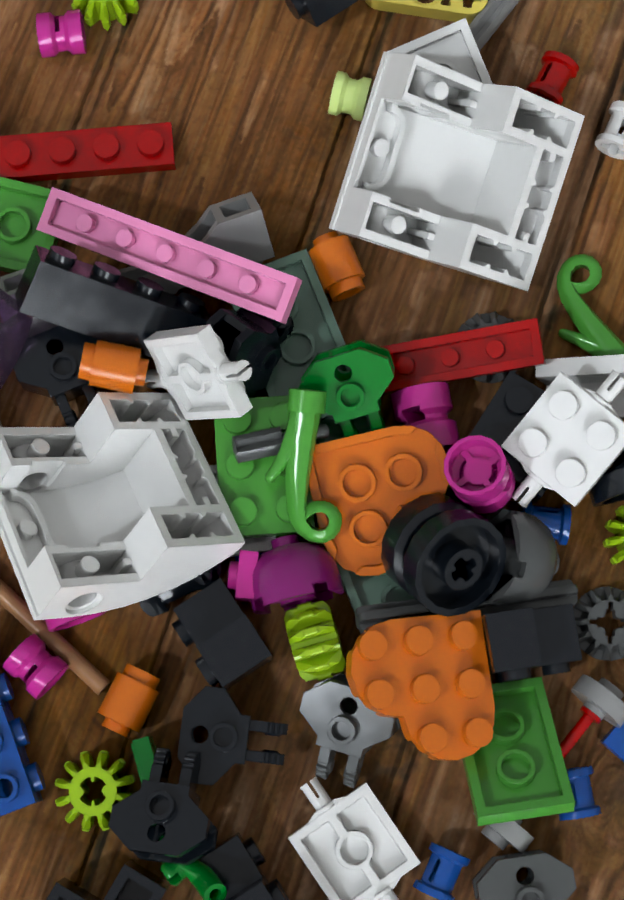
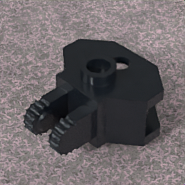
M220 308L207 320L206 325L210 324L213 331L222 340L224 352L230 362L246 360L250 363L246 367H252V375L249 380L243 382L248 398H255L267 387L272 371L282 357L280 344L293 331L294 323L292 316H289L287 323L283 324L244 308H240L237 311Z
M56 326L27 338L11 365L25 391L50 397L55 406H59L67 427H74L78 418L68 401L85 394L88 400L87 406H89L96 396L95 390L98 389L97 387L88 386L89 381L78 379L84 343L96 344L97 338L62 326ZM56 349H63L62 352L52 355Z
M205 686L183 709L177 757L182 764L187 751L199 753L201 761L197 784L213 786L235 763L245 765L246 761L283 765L285 754H280L274 750L263 749L262 751L247 749L250 731L264 732L265 735L280 737L281 735H287L288 724L251 720L252 716L241 714L227 689ZM198 726H204L208 730V738L203 743H199L194 739V730Z
M158 748L153 758L149 780H142L139 791L112 806L108 826L139 859L188 866L215 850L218 836L216 826L199 808L200 797L196 793V787L200 771V755L197 752L187 751L182 762L179 784L167 783L172 764L170 749Z

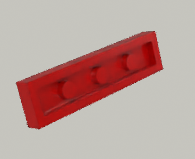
M171 122L0 136V177L20 182L176 170Z
M538 318L381 346L390 351L395 366L394 378L384 393L395 392L423 383L452 382L546 365Z

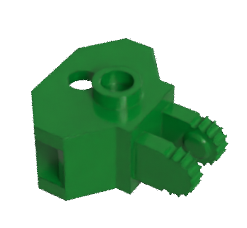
M361 339L317 353L301 377V383L298 388L327 391L325 413L333 416L335 424L340 423L345 437L359 434L353 419L367 414L371 422L372 431L386 428L380 411L381 396L394 378L395 366L388 349ZM346 365L351 370L342 372L338 369V366Z

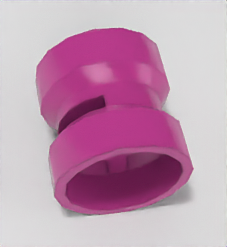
M81 9L67 10L64 15L54 16L51 12L36 13L37 37L42 58L56 57L59 52L69 51L72 55L87 53L85 27Z
M35 633L26 638L10 654L2 666L10 676L20 677L26 683V691L36 700L45 695L59 681L69 667L60 656H52L46 651V643Z

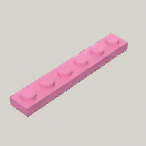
M54 187L51 188L36 230L283 324L287 323L303 281L295 276Z

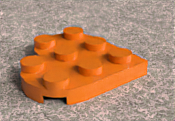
M412 425L390 426L315 444L309 488L313 501L330 502L341 513L342 525L340 532L334 539L324 543L327 552L343 569L354 572L359 576H379L386 573L381 559L382 540L393 517L404 505L421 495L435 493L445 495L449 485L444 474L446 452L442 444L429 431ZM322 512L316 513L319 529L325 528L329 524L327 515Z
M481 610L469 611L465 614L449 617L436 614L390 619L367 627L364 630L365 632L357 637L352 650L346 656V678L351 693L355 698L359 697L368 709L375 711L376 715L398 718L404 737L407 741H412L420 752L427 754L428 758L432 760L456 761L475 754L481 747L491 742L493 738L495 703Z

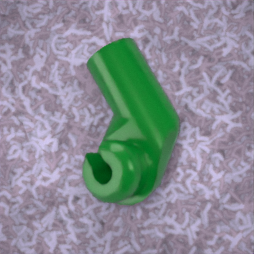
M199 860L188 866L162 863L160 870L172 886H178L187 877L203 900H224L227 895L226 887L214 870Z

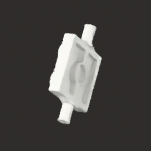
M210 324L156 331L144 340L156 366V370L150 369L147 371L145 383H150L146 386L150 389L161 387L167 389L186 420L239 418L253 408L245 392L246 389L243 382L249 380L252 375V367H246L250 363L246 360L230 362L224 352L222 340L213 331Z
M612 370L595 392L581 387L563 372L558 374L501 445L502 448L521 462L525 472L528 474L512 495L515 501L523 496L518 503L527 508L536 494L544 487L556 491L574 507L578 506L624 450V421L618 416L616 410L611 405L612 401L624 388V377L615 370Z
M317 776L309 781L318 793V798L307 783L302 785L300 789L316 811L308 823L288 836V839L328 899L399 900L392 889L395 888L403 875L421 862L368 784L364 782L346 796L332 800L317 779Z

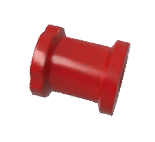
M548 50L542 56L541 63L543 66L535 81L527 86L526 91L561 105L563 102L561 95L569 79L576 77L579 66L569 56L558 51Z

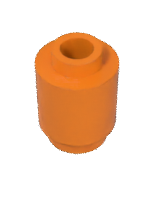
M332 231L313 240L314 247L308 253L325 294H330L333 302L348 299L365 289L362 280L365 277V273L348 235L339 236L337 231Z
M98 339L96 344L85 342L78 379L89 381L88 386L133 394L134 385L144 387L149 359L140 358L142 348Z
M127 663L122 673L117 672L97 713L105 716L102 726L126 738L131 729L140 733L160 693L156 688L161 679Z

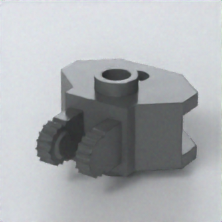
M345 672L314 684L313 688L303 692L299 711L317 734L316 745L321 746L315 775L323 779L329 777L334 767L336 751L349 755L343 774V783L345 786L355 788L360 777L365 754L373 745L391 738L401 728L398 718L380 717L375 714V711L368 709L359 697L355 698L351 693Z
M539 849L525 851L523 854L517 852L492 856L472 879L476 900H567L577 889L573 868ZM522 867H526V878L522 881H517V871Z

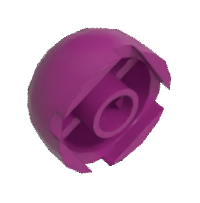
M287 535L272 540V549L259 556L253 572L254 599L251 600V604L255 614H271L270 604L280 603L285 612L305 602L333 599L332 592L343 594L345 591L335 559L327 552L326 548L317 543L299 542L298 535Z

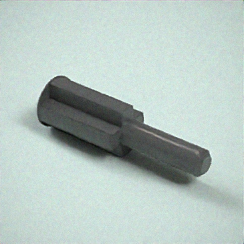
M326 424L319 425L316 440L328 438V426ZM279 426L232 436V449L237 463L277 455L285 432L282 433Z

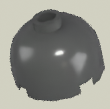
M502 508L489 513L485 519L491 522L502 534L506 547V559L503 574L497 587L490 594L492 597L487 601L504 604H522L540 596L557 573L560 563L557 546L551 530L536 516L525 512Z

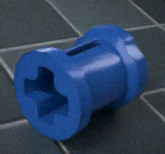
M531 501L527 508L521 507V512L534 515L551 530L554 540H557L559 545H567L571 527V505L562 504L560 508L536 506Z
M592 765L566 769L575 800L574 812L559 814V820H573L602 814L600 806L595 805L589 777L593 774Z
M431 842L429 849L432 854L421 879H416L413 887L438 900H454L455 898L451 893L462 867L468 866L471 859Z

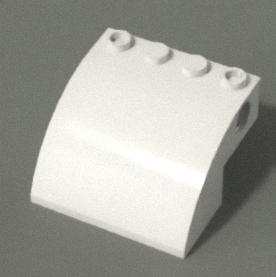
M383 51L329 229L450 269L528 291L585 116L517 86L485 84L416 54Z
M98 392L74 427H0V536L34 621L91 615L147 600L196 578L198 575L203 574L227 559L245 544V540L188 420L184 418L179 406L169 393L133 392V394L123 392Z

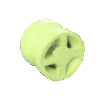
M337 71L330 97L328 114L337 116L340 113L350 114L353 120L362 122L370 95L372 79L362 77L356 80L350 78L346 72Z

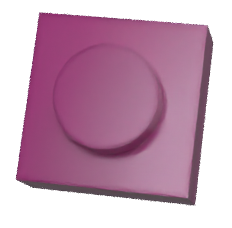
M240 550L239 562L230 561L227 588L236 590L235 598L237 601L251 602L254 599L253 572L260 556L257 551Z

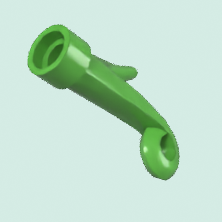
M577 254L568 258L561 265L558 272L557 290L564 308L580 333L564 328L559 330L558 336L577 345L591 356L624 354V343L580 296V294L593 290L600 283L602 268L599 262L586 254ZM584 268L590 272V276L586 281L572 282V275L576 270Z
M289 388L287 404L289 416L286 431L277 456L265 475V480L268 483L274 482L286 468V505L292 526L297 534L307 541L326 543L334 539L340 532L342 525L341 513L330 502L312 501L307 503L320 418L321 414H325L327 391ZM322 512L327 515L329 524L325 528L319 529L313 527L308 518L314 513Z

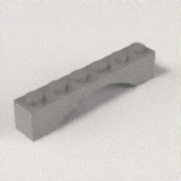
M252 191L208 206L198 222L184 235L260 264L266 259L275 257L262 210ZM133 266L119 269L121 276L137 281L138 277L148 278L160 284L164 288L163 291L171 294H176L179 289L185 288L183 285ZM25 269L0 277V306L16 345L24 343L29 337L59 326L19 312L15 292Z

